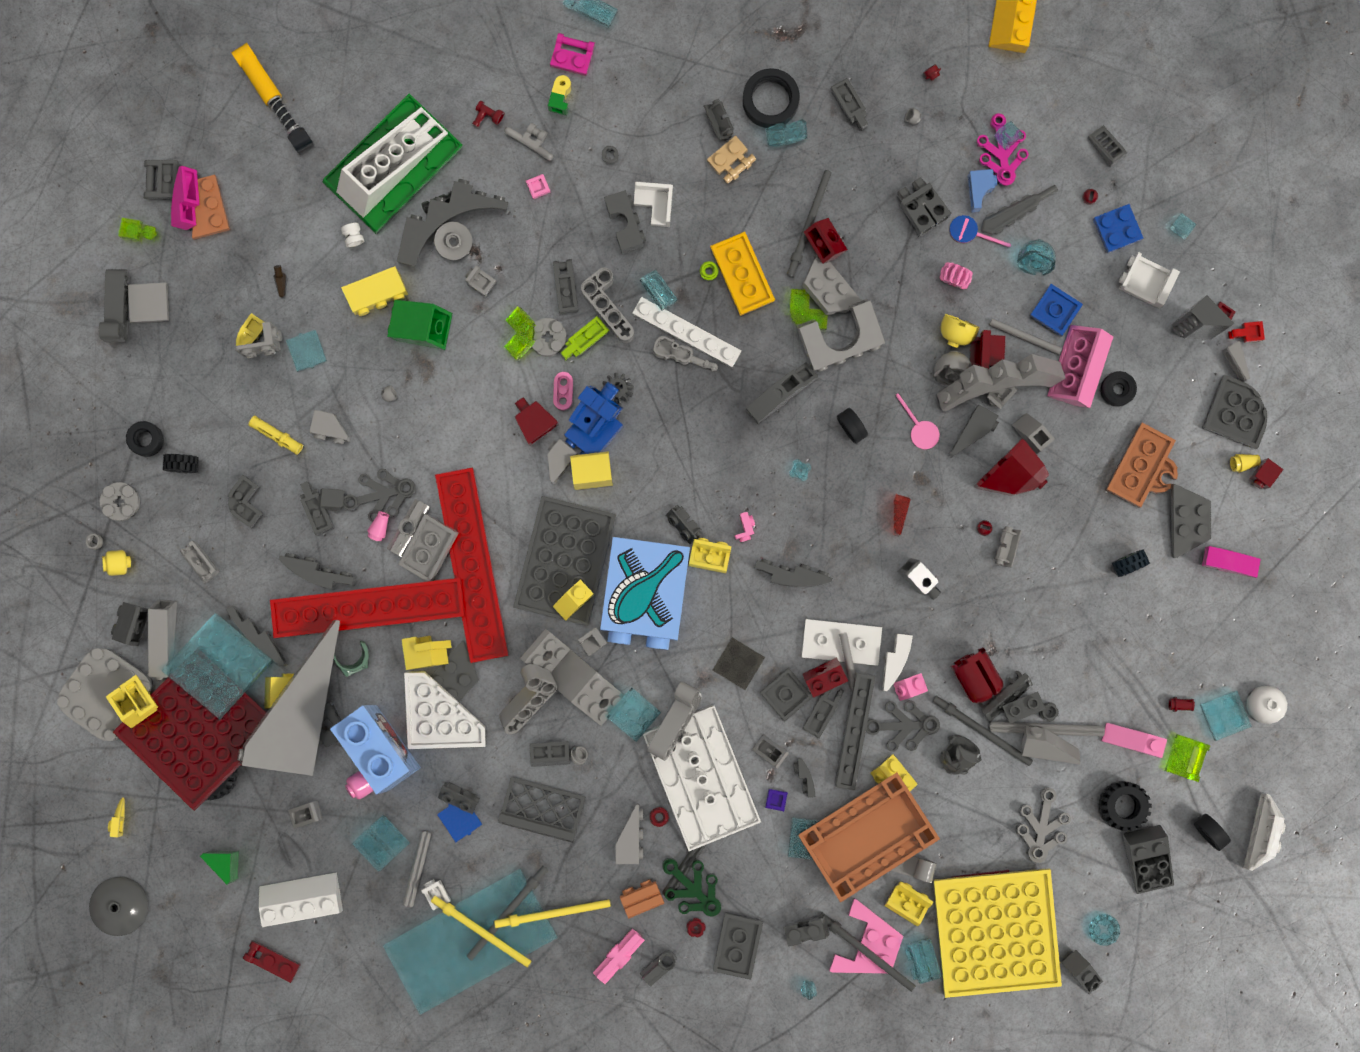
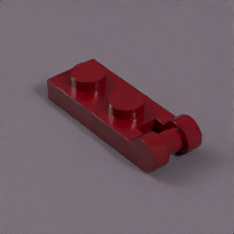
M251 941L248 953L244 954L243 959L291 983L301 964L257 941ZM257 951L262 952L260 958L255 956Z

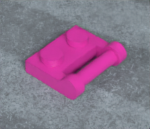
M558 33L550 67L587 76L595 42L589 41L588 43L565 37L564 34ZM562 44L587 50L586 55L562 49Z

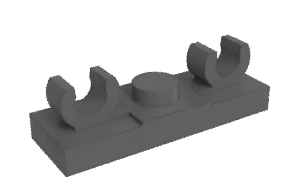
M1016 671L1018 679L1012 680L1009 677L1010 685L1007 688H1003L994 700L992 698L989 699V704L986 706L979 703L985 718L989 722L1004 711L1002 706L1015 701L1033 686L1030 677L1026 673L1022 675L1021 672Z

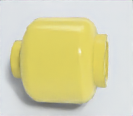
M124 550L107 551L105 556H102L103 572L106 571L109 576L125 575L127 568H131V558L126 556Z

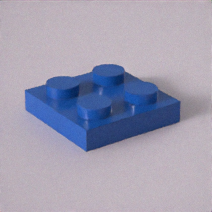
M1130 204L1093 218L1107 253L1144 239Z
M1050 284L1030 314V317L1062 337L1083 304L1053 284Z

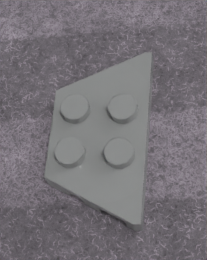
M816 254L808 275L802 284L803 288L825 315L835 314L836 312H849V305L862 300L831 262L822 264Z

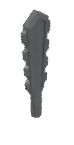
M1053 185L1039 194L1026 195L1022 197L1021 201L1016 200L1009 207L1004 206L997 213L992 212L986 215V218L983 219L981 231L990 235L1002 232L1005 226H1011L1017 218L1022 219L1025 217L1026 212L1036 210L1040 201L1058 192V188L1056 185Z

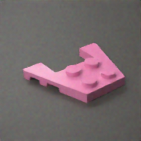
M854 898L848 915L867 922L861 943L893 967L904 936ZM858 950L854 960L834 954L829 969L832 973H886Z

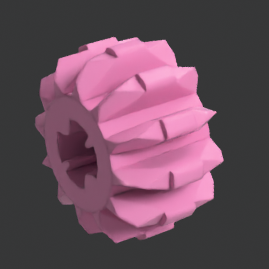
M947 262L941 269L940 279L944 283L959 289H967L971 283L973 273L963 266Z

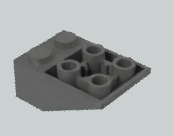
M1157 825L1124 833V846L1136 894L1174 886L1169 840L1162 826Z

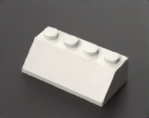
M337 872L259 886V913L262 927L333 915L343 911Z

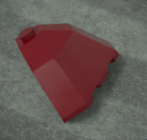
M1022 438L974 487L989 492L1015 496L1033 491L1037 487L1041 489L1048 482L1046 478L1049 476V473L1044 463Z

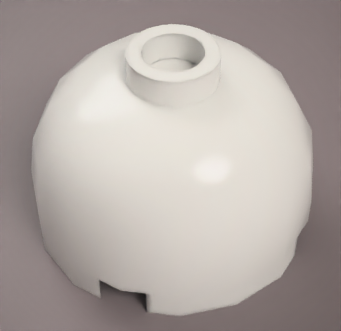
M1260 686L1255 688L1248 696L1246 707L1249 715L1257 722L1272 724L1284 717L1288 703L1285 695L1279 689L1273 686Z

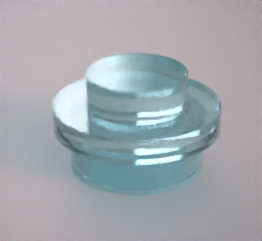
M805 980L801 986V993L808 1000H812L813 997L817 996V991L813 981Z

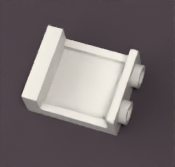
M1138 252L1135 256L1132 255L1127 263L1129 268L1126 273L1123 272L1119 279V283H1121L1119 289L1160 309L1164 306L1180 271L1174 268L1170 271L1142 257V253Z

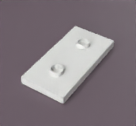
M805 619L801 658L830 661L837 657L839 662H845L839 634L847 633L853 663L879 665L882 627Z

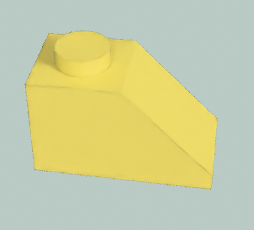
M580 579L553 607L566 621L594 594Z

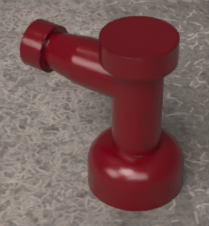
M479 101L475 108L478 114L472 124L479 128L484 117L488 115L492 118L494 124L499 125L505 112L502 110L494 111L484 105L485 102Z

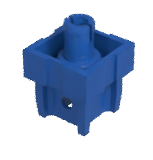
M607 382L601 391L594 386H586L578 397L581 402L572 413L569 421L586 432L591 438L593 436L597 437L607 423L615 421L623 410L620 405L612 400L619 389L610 382Z

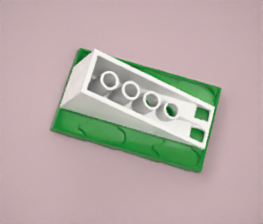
M408 94L323 178L322 182L376 234L458 153L463 144L413 96Z

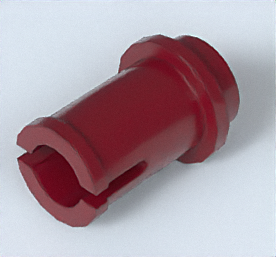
M1177 697L1169 699L1168 707L1173 712H1177V710L1194 711L1195 702L1194 699H1177Z

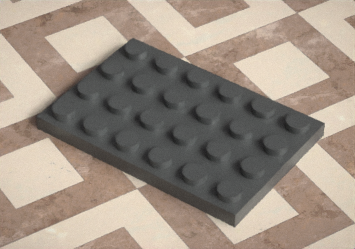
M541 496L513 607L564 620L553 605L581 579L594 596L566 621L588 626L616 514Z

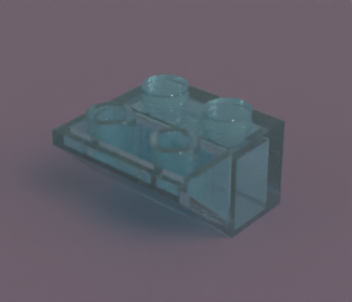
M383 815L352 844L380 872L410 842Z

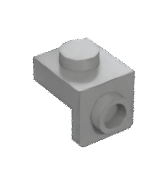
M477 265L474 269L470 268L465 276L467 278L465 280L466 283L485 297L497 282Z
M1010 387L989 392L987 398H989L988 402L992 406L1001 409L1016 393L1018 388Z

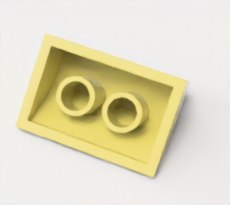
M395 266L341 287L355 316H364L371 309L384 308L387 306V303L394 300H404L405 296L408 295L402 277Z

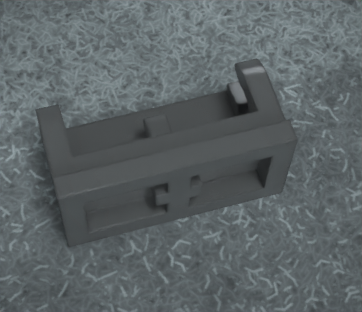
M569 742L531 743V766L570 764Z

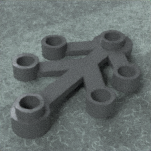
M380 469L377 472V477L382 481L387 480L396 486L388 489L372 480L369 475L361 474L358 478L359 483L363 486H369L377 492L359 497L346 495L343 500V507L352 511L360 504L378 500L373 511H370L368 514V519L373 522L374 520L371 519V515L382 511L390 496L397 495L392 506H389L386 511L390 517H396L399 514L398 509L405 497H411L415 493V483L408 478L399 480L390 475L386 469ZM383 471L386 472L385 478L380 477V473ZM364 476L368 478V481L366 483H362L361 481L362 477ZM405 485L410 486V489L407 492L403 490V487ZM349 500L354 501L353 506H348ZM391 508L396 509V513L394 515H390L389 513Z
M889 701L885 704V710L892 713L901 722L879 723L877 720L871 719L867 722L866 732L870 735H876L879 731L901 730L893 740H889L886 744L887 749L894 752L912 730L921 729L913 739H909L906 742V748L914 751L927 734L932 735L938 732L940 729L938 718L932 715L926 716L916 707L915 702L906 701L904 709L907 712H912L920 720L919 722H912L897 708L895 702ZM890 703L894 705L892 711H889L887 708ZM908 703L913 704L912 710L907 709L906 706ZM929 721L933 722V728L931 729L927 727ZM871 723H874L876 725V729L874 731H871L869 729V725ZM911 741L915 743L913 749H910L908 746ZM891 742L896 744L895 749L889 748Z

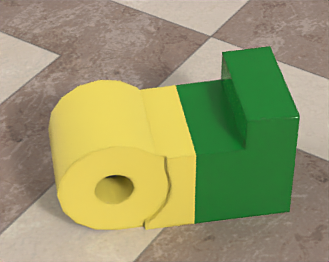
M561 75L555 79L548 102V111L566 116L569 108L565 100L571 92V81L567 76Z

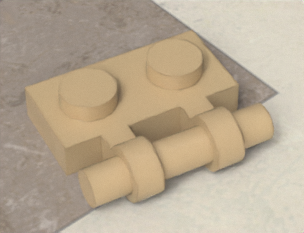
M735 135L710 156L707 162L718 175L726 171L727 175L723 180L728 184L732 180L735 181L742 171L748 170L752 166L751 164L756 161V158L753 154L747 158L743 156L748 149ZM737 160L740 162L736 168H731L734 162Z

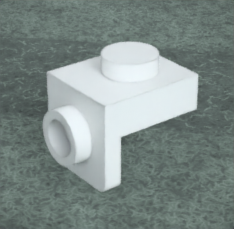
M433 879L425 883V888L421 890L422 894H425L432 910L439 908L431 902L434 896H437L446 903L451 901L441 880L435 882Z

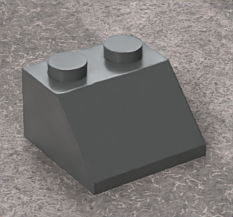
M123 602L117 611V616H119L117 623L113 625L111 630L112 640L126 645L139 646L148 618V609Z

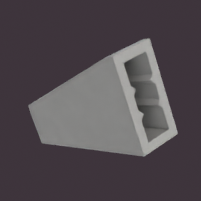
M157 600L148 608V677H155L156 680H165L173 673L177 601Z

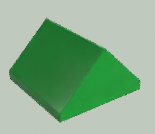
M209 851L200 856L226 885L238 879L239 851Z

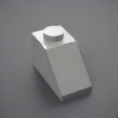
M560 439L557 442L553 441L548 447L550 481L554 485L571 465L570 456L578 455L577 452Z

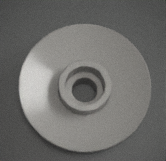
M448 222L440 226L436 231L434 245L442 257L449 260H458L469 253L472 247V236L468 228L463 224ZM450 238L456 239L455 245L449 243Z

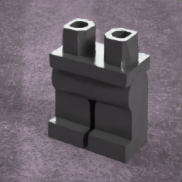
M920 177L912 183L916 190L914 193L911 194L907 187L897 192L901 201L900 207L914 226L918 237L932 230L934 226L937 227L951 216L950 210L933 189V186L930 183L926 184Z

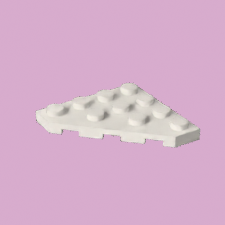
M407 671L404 673L408 749L486 746L485 725L425 671Z

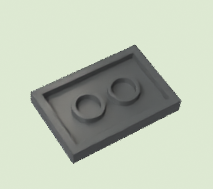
M725 913L713 972L751 980L763 921Z

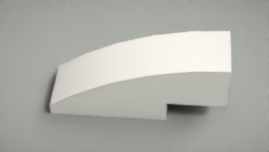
M895 634L894 652H886L882 691H888L902 672L911 649L913 635Z

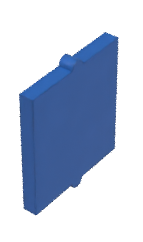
M448 804L446 809L437 814L455 842L466 835H471L472 831L482 825L475 812L471 814L451 804Z

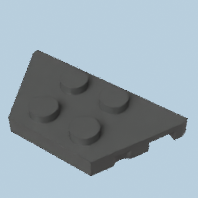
M1171 484L1172 558H1178L1211 539V501L1177 484Z
M461 641L448 656L449 664L440 665L431 675L458 702L479 681L474 665L470 663L469 653L464 641Z

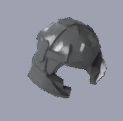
M960 735L948 737L950 746L944 752H941L940 756L943 768L947 773L953 775L967 774L971 767L982 760L979 748L971 740Z

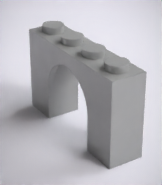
M864 299L849 305L856 324V335L853 341L844 348L834 349L828 347L823 339L818 322L814 319L796 326L810 367L814 371H824L828 369V365L833 363L835 365L842 364L846 361V358L851 356L853 358L860 357L864 351L869 349L870 351L880 349L882 344H885L871 300Z

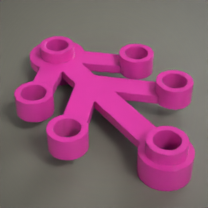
M997 113L992 116L990 126L996 130L998 148L989 142L986 135H980L976 143L979 147L985 148L998 158L1000 166L991 161V156L988 153H983L980 156L979 163L987 166L989 169H993V172L997 174V181L1001 185L1008 186L1016 178L1015 170L1029 156L1026 149H1020L1016 154V159L1010 166L1008 164V157L1019 143L1025 140L1026 133L1018 130L1014 135V139L1006 148L1003 129L1006 124V118L1003 114ZM1000 118L1002 123H997L995 119ZM1017 134H1021L1023 139H1018ZM979 139H985L986 143L981 144ZM1019 153H1025L1026 157H1020ZM982 157H987L988 162H983ZM1008 173L1010 177L1004 178L1003 174Z

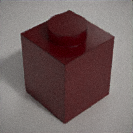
M1267 458L1261 462L1250 479L1254 481L1253 484L1257 488L1268 489L1271 488L1284 469Z

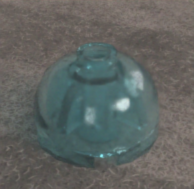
M1041 239L1029 241L1019 251L1018 267L1031 275H1036V272H1042V275L1049 274L1055 269V250L1049 243Z

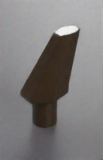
M281 265L274 266L275 275L273 277L278 295L283 297L285 295L286 275L282 273Z

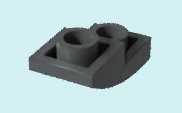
M797 758V762L794 763V774H798V778H806V782H802L803 793H806L808 798L816 797L810 771L803 759Z

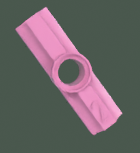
M632 928L619 944L617 943L608 952L604 961L594 970L593 974L606 984L618 969H622L631 959V955L645 939Z

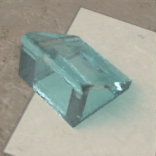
M1010 121L998 129L994 138L1007 150L1024 134Z
M1181 213L1170 229L1185 240L1197 224Z

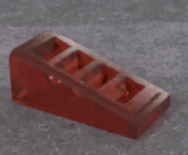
M898 494L894 496V536H900L911 500Z

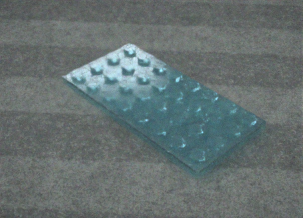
M520 868L454 905L455 909L485 930H488L493 925L494 920L498 919L525 887L527 879ZM531 890L511 915L517 914V916L543 912L533 890ZM443 912L383 945L420 1015L517 961L489 941L471 961L466 955L482 937L454 917L447 916ZM548 919L521 923L516 927H500L494 934V936L524 956L558 938Z

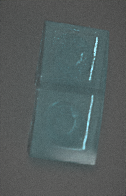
M803 119L788 125L782 122L766 128L768 146L786 145L808 138L806 121Z

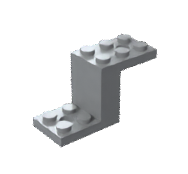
M547 629L541 633L520 658L527 665L535 664L551 671L557 685V690L600 726L604 724L626 698L623 693Z

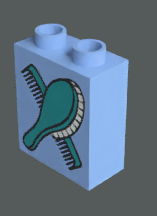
M613 537L600 628L601 631L608 632L607 642L630 645L631 635L647 637L646 647L669 650L670 640L678 641L690 547Z

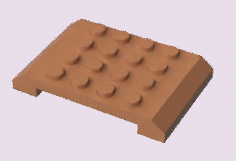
M898 772L798 835L840 903L940 840Z

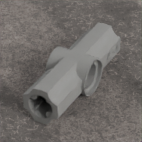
M415 499L406 516L399 523V528L387 549L402 557L424 514H427L430 507ZM412 523L413 530L405 533V524Z

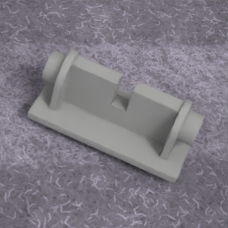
M1005 526V529H1002L1001 546L998 548L995 560L996 565L1012 568L1022 531Z

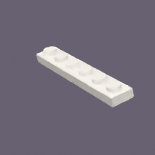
M643 297L640 298L632 315L733 368L741 353V350Z

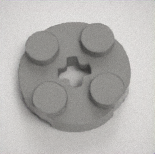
M543 318L533 323L528 338L534 351L541 356L551 357L558 354L565 347L567 334L559 321L552 318ZM547 332L553 336V339H550L549 342L542 338Z
M117 482L106 486L100 496L101 510L105 516L112 520H128L138 511L140 506L138 493L126 483ZM121 496V499L125 502L121 504V507H118L115 500Z

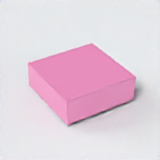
M543 174L526 180L533 199L551 193Z

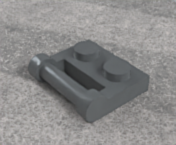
M145 160L146 192H144V199H172L179 161ZM158 167V191H153L154 168Z

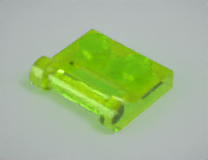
M1176 734L1165 771L1199 782L1201 778L1199 774L1206 753L1210 750L1211 746ZM1194 747L1200 748L1192 773H1188L1187 769Z

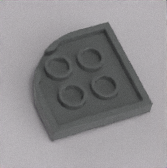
M1223 375L1203 428L1258 449L1267 426V409L1260 398V394L1252 386L1230 376Z

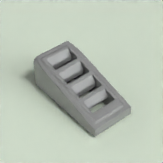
M1238 341L1224 349L1223 354L1238 380L1245 382L1250 379L1241 343Z

